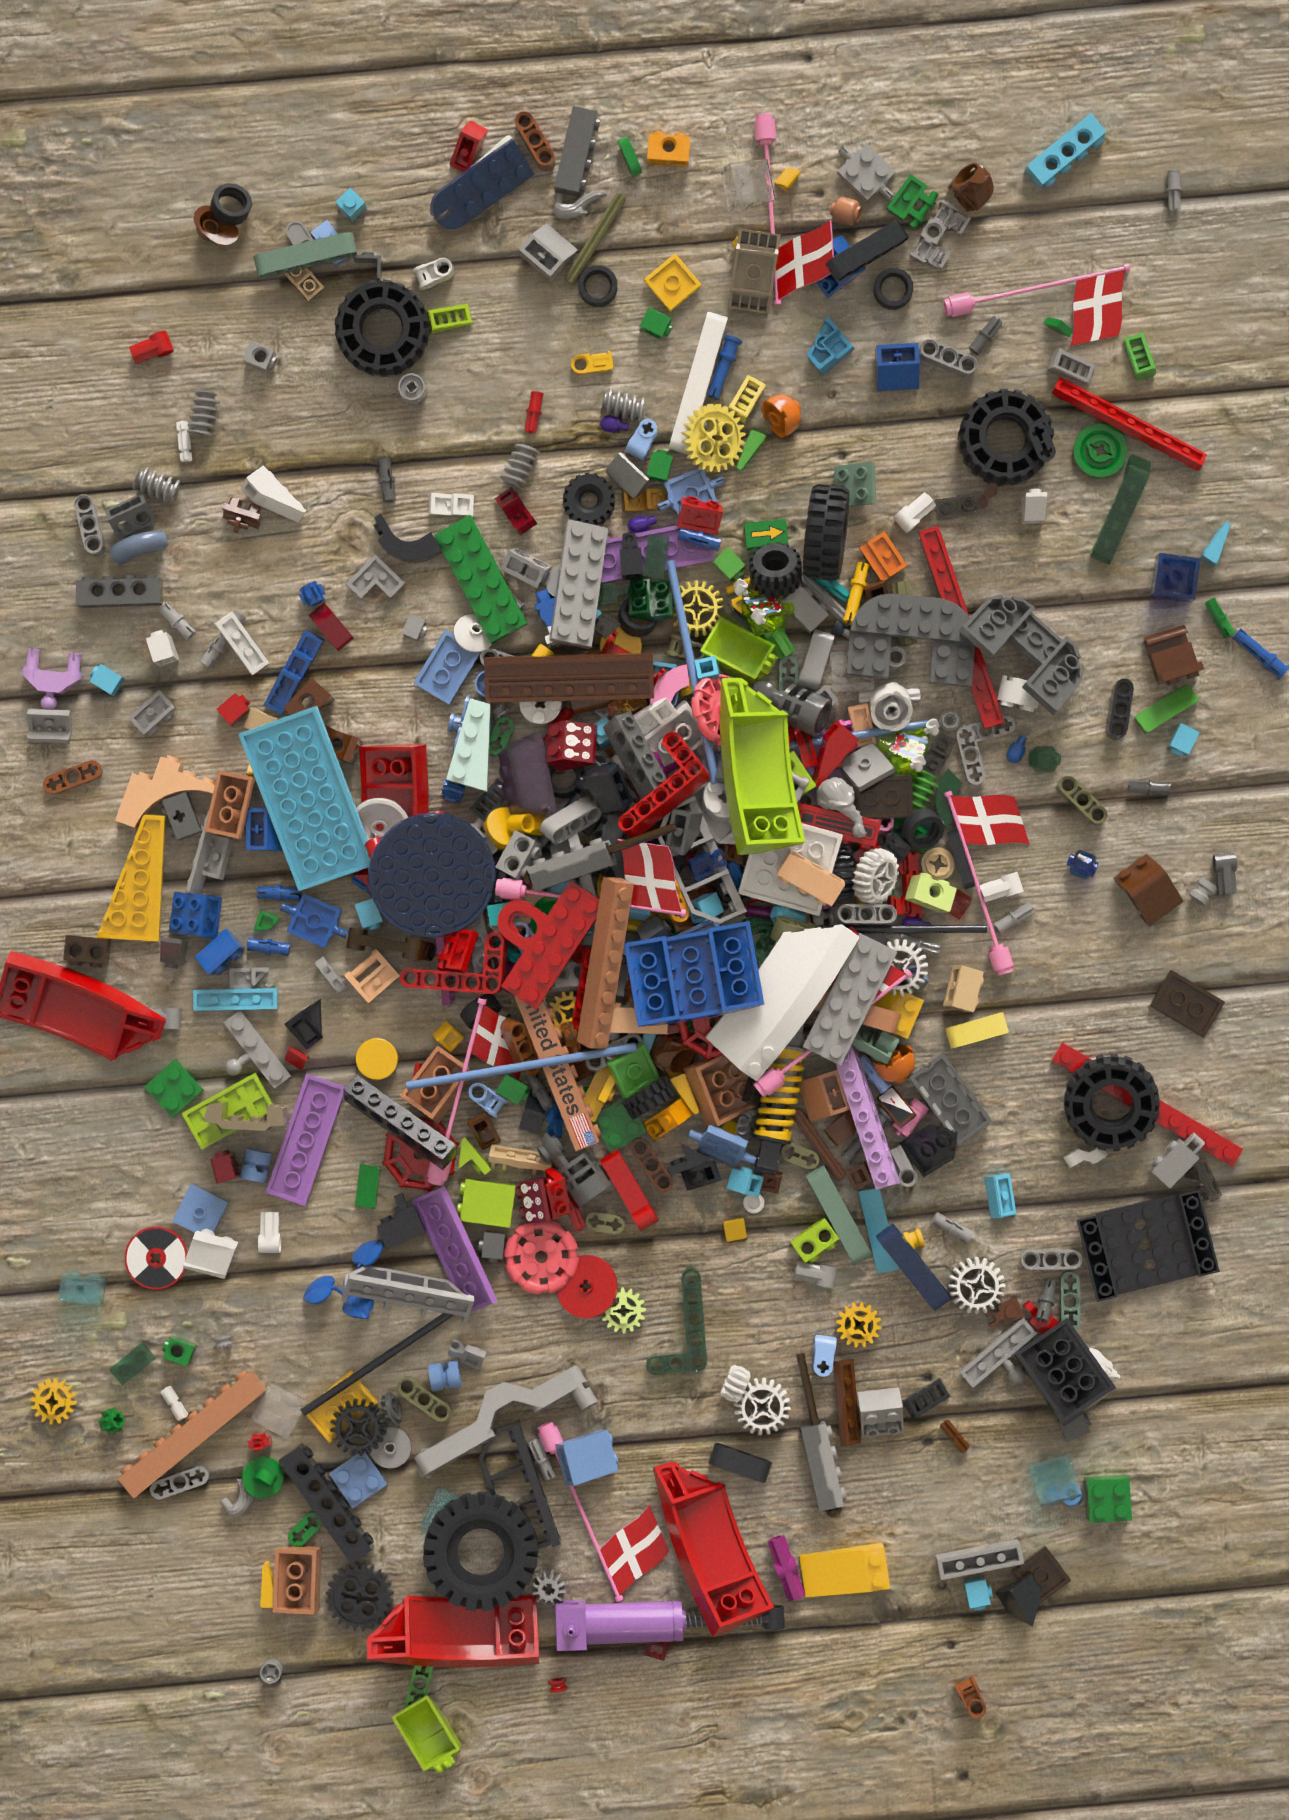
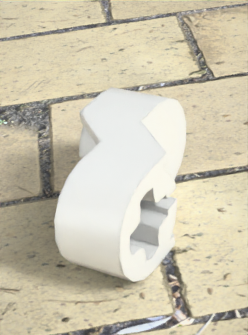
M1098 1146L1088 1152L1076 1148L1063 1158L1069 1168L1083 1160L1089 1161L1091 1164L1097 1163L1108 1154L1106 1151L1098 1150Z

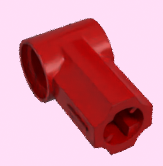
M165 330L156 332L149 339L129 347L136 364L154 357H164L174 352L168 333Z

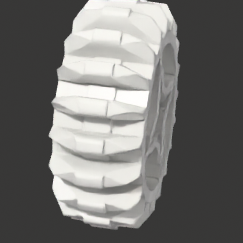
M881 848L870 849L869 852L864 853V857H860V863L856 864L857 869L853 872L855 877L852 879L854 882L852 889L855 890L854 895L858 896V899L866 904H882L883 901H887L888 896H891L892 890L895 889V883L898 881L897 875L899 872L897 869L899 865L897 864V858L889 851Z
M895 939V946L890 941L887 942L889 948L909 953L904 959H898L895 956L891 964L892 966L897 967L895 963L899 962L900 964L907 960L908 962L903 967L905 973L908 969V964L913 959H915L917 964L915 978L907 977L908 983L898 984L894 987L892 991L894 996L897 990H900V995L904 996V989H907L908 993L912 994L911 986L918 990L920 986L917 981L920 983L925 982V979L920 977V975L928 974V971L922 970V968L928 967V963H921V960H924L926 955L919 957L918 953L922 949L918 948L914 951V942L911 943L910 947H907L906 939L903 940L902 945H899V939Z
M978 1257L974 1258V1264H972L970 1258H967L966 1262L968 1265L965 1266L962 1262H959V1266L962 1269L959 1271L957 1268H954L953 1271L957 1273V1276H949L951 1280L955 1281V1283L948 1284L949 1288H955L949 1294L950 1296L957 1295L953 1300L955 1304L962 1301L959 1305L961 1310L967 1305V1313H970L972 1308H974L975 1314H979V1308H982V1311L987 1313V1305L993 1310L995 1307L992 1302L995 1301L998 1304L1001 1302L996 1298L997 1294L1004 1296V1293L999 1291V1288H1005V1284L999 1283V1281L1004 1279V1276H996L1001 1270L999 1268L992 1270L995 1265L993 1262L986 1266V1258H983L981 1264H979ZM978 1269L973 1278H962L968 1271ZM985 1270L989 1272L993 1279V1287L984 1283ZM980 1280L979 1284L984 1288H977L974 1292V1287L969 1283H977ZM960 1284L969 1287V1300L962 1296ZM983 1292L991 1293L986 1300L975 1302L979 1294Z
M754 1378L755 1385L752 1386L748 1382V1389H745L740 1399L741 1401L734 1402L735 1407H740L734 1413L735 1415L742 1414L737 1420L739 1423L744 1420L746 1421L743 1424L744 1429L751 1425L750 1433H754L755 1429L758 1428L759 1435H762V1429H766V1433L770 1434V1427L778 1431L776 1423L784 1426L785 1423L781 1420V1417L789 1418V1415L784 1413V1411H790L791 1408L784 1404L790 1402V1399L782 1398L787 1392L786 1390L779 1392L781 1384H777L774 1388L773 1379L767 1385L766 1378H762V1384H759L758 1379ZM757 1390L770 1391L769 1394L762 1398L752 1394ZM775 1395L779 1400V1411L777 1414L770 1408ZM747 1398L754 1404V1409L749 1417L745 1412ZM767 1401V1410L761 1409L757 1411V1408H759L757 1402L763 1404ZM761 1415H766L772 1419L765 1423L754 1421Z

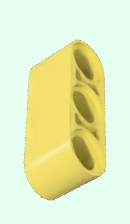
M1003 1012L945 1028L951 1049L1009 1033Z

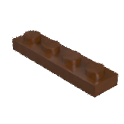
M854 1359L835 1361L833 1363L840 1446L859 1444L861 1440Z

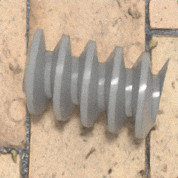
M609 388L607 393H605L600 413H602L604 408H606L607 415H610L614 410L615 417H618L622 412L623 419L630 415L631 421L634 422L638 417L640 424L646 404L644 397L637 402L636 395H633L631 400H629L628 393L621 397L618 390L613 395L612 388Z
M195 390V395L198 398H194L193 403L198 406L191 407V411L196 414L189 415V418L194 422L187 424L192 429L187 431L200 436H212L213 434L208 431V428H214V425L209 421L216 420V417L211 412H218V409L213 406V404H220V401L215 399V396L218 395L208 391Z
M516 444L514 448L518 452H512L511 456L514 459L507 461L511 467H505L504 471L507 474H502L500 478L510 487L523 491L519 484L527 483L523 476L530 477L526 469L534 468L530 461L537 462L533 454H540V451L525 444Z
M140 467L135 475L132 488L134 490L140 488V492L143 494L148 491V496L153 497L155 495L157 500L163 498V502L166 504L170 501L173 503L179 491L180 481L177 480L175 484H172V477L164 481L165 474L162 473L157 478L156 470L150 475L149 467L144 471H141Z

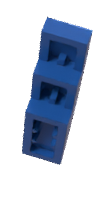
M307 629L304 631L285 667L281 670L264 706L283 715L285 712L284 706L295 695L324 642L323 638Z

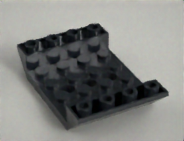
M1200 1190L1174 1193L1093 1213L1076 1220L1097 1302L1116 1298L1119 1294L1196 1275L1201 1277L1220 1272ZM1138 1218H1143L1146 1223L1145 1227L1141 1230H1137L1134 1226ZM1144 1238L1149 1239L1151 1243L1150 1248L1147 1250H1142L1139 1246L1140 1241ZM1153 1259L1156 1263L1155 1268L1150 1271L1146 1270V1260Z

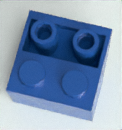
M842 235L833 239L834 256L850 247ZM861 268L839 282L830 274L816 283L824 295L829 298L856 279L866 268Z
M918 343L876 345L877 392L919 389L920 360Z
M248 808L246 815V850L283 851L267 808Z
M226 928L201 950L195 958L208 975H221L228 968L227 963L233 960L236 961L244 954L242 950L245 946Z

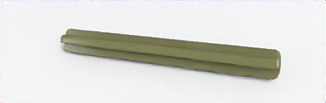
M616 193L565 276L567 283L571 285L576 283L625 203L626 197L624 195Z

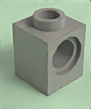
M250 341L243 361L246 365L269 373L270 369H274L277 357H275L276 353L274 350ZM259 354L267 355L264 362L256 361V357Z

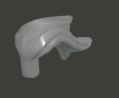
M603 191L589 194L583 192L582 196L571 204H563L564 196L557 194L553 208L554 214L560 219H570L586 215L587 212L584 209L590 203L606 197L608 194Z
M237 1479L240 1487L237 1502L232 1505L227 1497L220 1501L229 1516L233 1518L242 1516L255 1498L244 1490L242 1479Z

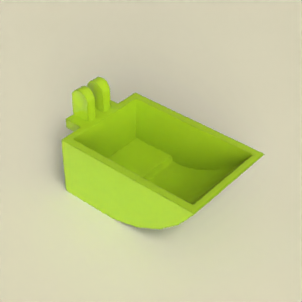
M719 617L700 650L706 658L715 656L721 670L734 678L744 679L750 686L756 681H763L765 676L769 675L778 659L776 654H774L775 644L722 617Z
M428 1695L391 1717L423 1771L430 1768V1770L435 1769L436 1773H442L444 1769H449L455 1763L453 1757L459 1753L461 1742L444 1714Z

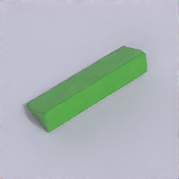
M1185 684L1140 712L1134 718L1143 733L1146 734L1198 702L1199 698L1189 685Z

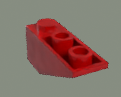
M837 720L822 738L817 757L818 765L815 766L812 780L817 787L823 781L829 779L831 772L843 764L844 757L848 753H852L858 746L859 739Z

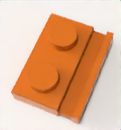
M885 531L859 547L860 552L880 581L887 580L907 567V564Z

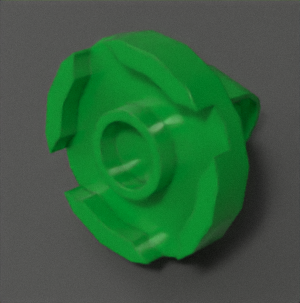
M267 1456L249 1460L241 1473L244 1490L250 1496L257 1499H266L274 1496L281 1489L284 1481L280 1464Z

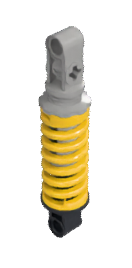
M804 1024L767 1070L772 1067L774 1070L779 1068L781 1071L808 1050L803 1047V1040L806 1039V1034L803 1033ZM802 1060L783 1074L786 1077L783 1079L784 1085L770 1096L767 1095L764 1098H760V1102L767 1105L768 1108L761 1107L758 1109V1113L765 1116L766 1119H757L756 1124L761 1126V1128L752 1133V1137L761 1140L755 1163V1172L776 1175L781 1144H791L792 1132L783 1127L793 1126L794 1120L786 1117V1115H795L796 1109L788 1106V1104L798 1103V1098L793 1096V1093L800 1092V1087L795 1085V1082L802 1081V1076L797 1074V1071H803L805 1068L801 1064Z

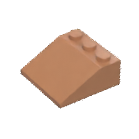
M725 1055L710 1058V1060H705L704 1058L683 1068L705 1126H720L743 1114L746 1110L755 1107L741 1101L749 1076L736 1067Z

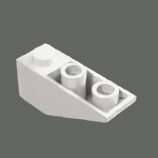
M264 466L248 476L240 488L255 504L295 522H300L306 512L302 504Z

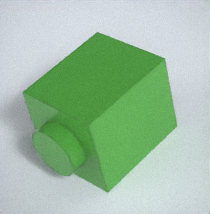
M729 547L713 561V565L729 582L733 578L738 580L745 573L743 571L745 564Z

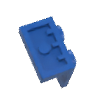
M174 892L169 933L216 938L222 897Z

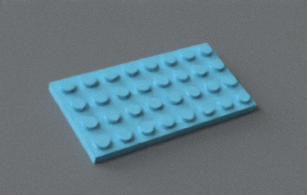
M314 706L239 733V738L298 891L368 868L370 858L364 847L368 838L318 707Z

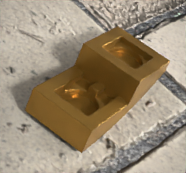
M646 488L636 498H632L625 490L621 491L622 512L658 511L657 504L667 500L665 488Z

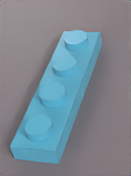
M278 988L193 990V1011L278 1009Z

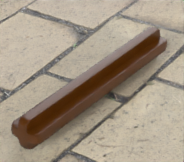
M800 1108L796 1109L795 1115H791V1117L836 1181L841 1180L846 1176L845 1171Z

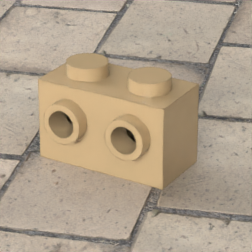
M953 965L943 1006L963 1012H974L979 1003L978 994L983 985L984 972L963 965Z

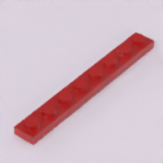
M1059 377L1051 393L1058 399L1064 400L1074 405L1077 409L1093 415L1096 419L1112 425L1115 429L1121 430L1132 438L1148 444L1151 448L1167 454L1170 458L1184 463L1189 468L1199 471L1203 466L1207 456L1206 453Z

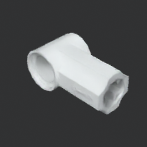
M924 492L908 507L905 506L893 519L907 534L920 523V520L936 507V504Z
M1018 872L980 885L985 902L1024 892Z
M261 1212L260 1234L258 1237L259 1253L281 1252L279 1212Z

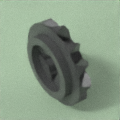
M748 1109L738 1120L736 1133L744 1140L750 1141L752 1133L757 1128L756 1112Z
M387 1392L382 1395L380 1404L387 1422L395 1426L401 1423L402 1407L398 1398L391 1392Z

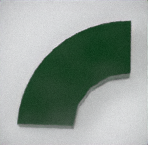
M949 768L941 776L938 782L939 787L936 788L935 792L936 812L944 822L945 827L952 823L954 818L948 799L944 797L943 793L952 791L953 796H957V792L963 784Z

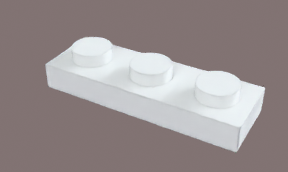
M230 612L215 623L218 630L251 675H254L269 663L233 612Z

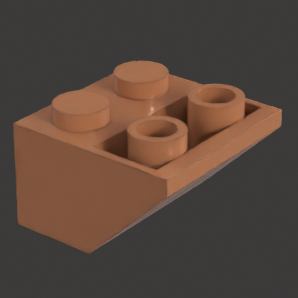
M837 1069L797 1082L810 1122L850 1110Z

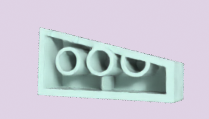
M470 698L446 778L447 781L488 792L490 704Z

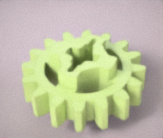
M621 1287V1292L617 1291L616 1298L619 1297V1302L604 1312L606 1315L602 1318L603 1321H609L607 1324L608 1328L613 1325L615 1326L614 1332L622 1328V1332L625 1333L626 1328H629L632 1332L634 1331L633 1325L641 1326L638 1320L645 1319L641 1312H645L646 1308L641 1307L645 1301L644 1299L638 1300L639 1293L633 1295L632 1288L625 1292L624 1287ZM627 1297L634 1300L637 1306L631 1305L627 1301ZM621 1305H625L626 1309H629V1311H626V1315H621V1312L617 1311V1309H621ZM637 1314L633 1321L627 1323V1319L631 1315ZM610 1315H616L620 1319V1323L615 1322Z

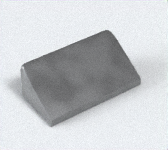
M621 452L616 455L605 471L632 498L642 494L649 482V478Z

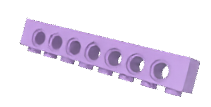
M851 1045L842 1065L836 1064L875 1188L876 1190H881L900 1184L858 1050Z

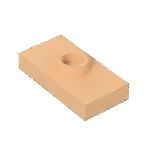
M867 702L847 707L849 720H852L853 732L873 729ZM876 738L859 739L857 743L858 748L864 747L871 742L876 744Z

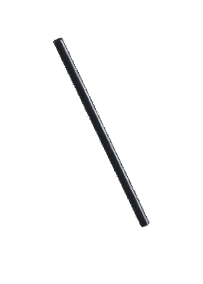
M819 925V926L826 927V928H832V927H834L835 925ZM844 925L848 929L853 926L861 934L987 933V925Z
M442 1313L301 1408L302 1414L304 1416L308 1415L454 1315Z

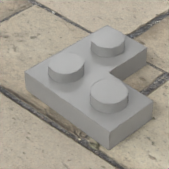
M375 554L346 585L361 599L375 585L392 599L405 583Z

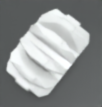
M733 1365L724 1380L720 1391L721 1396L731 1402H739L751 1377L750 1372L743 1367Z

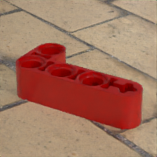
M580 945L573 955L574 962L582 966L572 1017V1024L576 1030H579L592 945Z
M616 1149L599 1159L639 1230L643 1231L658 1222L659 1219L619 1150Z

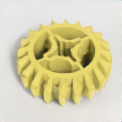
M697 580L694 581V587H691L690 582H686V590L682 585L679 587L682 599L686 595L693 593V601L690 604L684 605L685 613L693 617V625L687 623L689 635L692 630L695 631V637H698V631H702L703 636H706V628L711 632L713 629L712 624L715 625L717 622L716 618L719 619L721 617L717 614V611L722 607L718 606V604L723 602V598L716 600L720 592L716 591L712 594L713 585L707 590L705 589L706 582L702 583V587H698ZM699 593L706 595L712 601L713 606L703 604L700 601ZM695 599H697L698 607L702 608V611L699 610L697 614V619L694 610L690 609L691 607L694 608ZM674 606V612H675V613H674V619H675V618H677V614H676V609H675V606ZM714 612L708 622L700 625V616L702 614ZM678 619L673 623L674 627L679 625Z

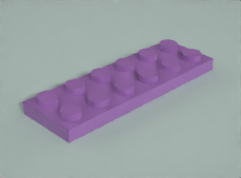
M676 525L635 533L638 547H641L643 575L668 571L666 562L674 560L676 569L712 562L715 560L714 552L712 549L702 546L698 548L695 547L696 544L678 540L681 528H678ZM622 536L610 538L606 541L601 584L622 580L620 560Z
M306 1073L265 1193L306 1206L344 1096L343 1089L346 1086Z
M445 1186L413 1199L412 1201L449 1281L464 1294L474 1296L471 1312L498 1301Z

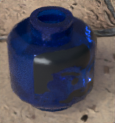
M1078 850L1075 855L1071 854L1067 862V866H1070L1069 873L1083 880H1088L1090 877L1093 878L1099 865L1095 855L1083 850Z

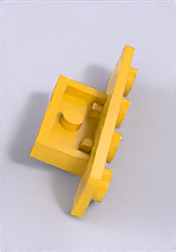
M618 1054V1055H612V1056H610V1057H611V1058H615V1057L619 1056V1054ZM609 1067L596 1072L586 1092V1097L583 1098L585 1105H590L594 1115L590 1117L592 1122L596 1121L606 1100L611 1101L616 1091L613 1089L615 1080Z

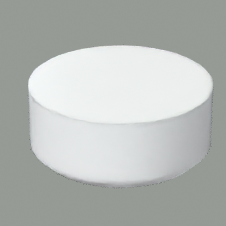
M760 1194L759 1197L746 1195L743 1200L744 1208L750 1213L760 1212L764 1207L763 1197Z

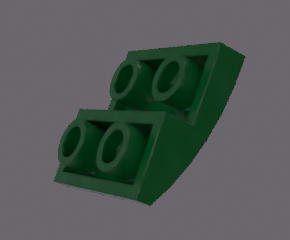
M650 578L630 580V617L648 620L674 619V599L670 580L651 582Z

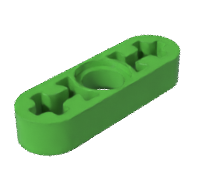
M414 1666L405 1708L412 1705L409 1701L413 1702L415 1693L419 1694L418 1700L427 1696L434 1667L426 1666L425 1673H422V1666ZM421 1677L425 1679L426 1686L419 1689L415 1687L414 1680Z

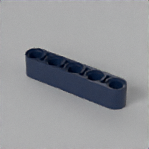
M893 1223L876 1235L883 1248L934 1311H937L952 1300L944 1286Z

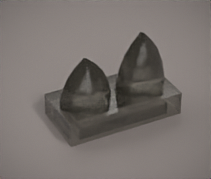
M1206 1158L1198 1159L1185 1173L1184 1178L1190 1181L1202 1182L1193 1189L1200 1190L1202 1201H1216L1222 1196V1193Z

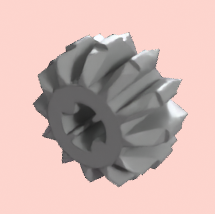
M543 1570V1578L538 1574L535 1575V1579L538 1582L531 1583V1586L536 1588L531 1594L538 1595L536 1598L537 1603L544 1599L543 1606H547L548 1600L551 1601L552 1606H555V1598L561 1602L563 1598L560 1594H566V1589L561 1588L566 1585V1581H559L562 1577L560 1573L554 1577V1570H551L548 1576L546 1570ZM547 1584H552L554 1590L551 1589V1592H546V1588L543 1586L547 1587Z

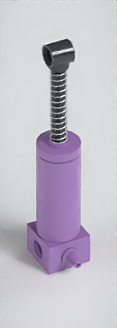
M586 1599L562 1600L561 1602L556 1600L557 1651L587 1650V1645L683 1641V1631H686L687 1627L698 1628L702 1626L703 1628L707 1626L700 1612L698 1614L694 1612L693 1614H686L685 1610H682V1601L586 1604ZM773 1605V1610L743 1625L753 1626V1624H757L759 1626L760 1624L767 1630L784 1629V1606Z

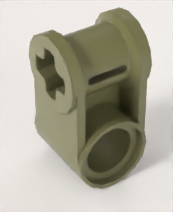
M671 634L669 648L664 654L686 661L681 636ZM691 641L692 650L695 648L701 650L703 645ZM702 653L701 657L694 658V660L703 659L705 656Z

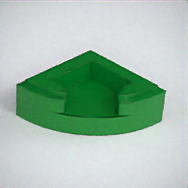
M1047 317L1043 323L1061 335L1070 337L1072 329L1062 320Z
M260 910L253 930H269L279 922L281 917Z

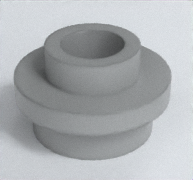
M948 710L940 715L939 724L945 731H954L960 724V717L956 712ZM947 717H951L953 719V723L951 725H948L945 720Z

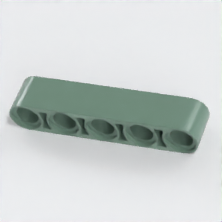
M346 232L259 253L253 256L258 278H268L350 258L353 255H357V249L353 233Z
M824 1165L806 1174L805 1176L853 1265L871 1257L872 1254Z

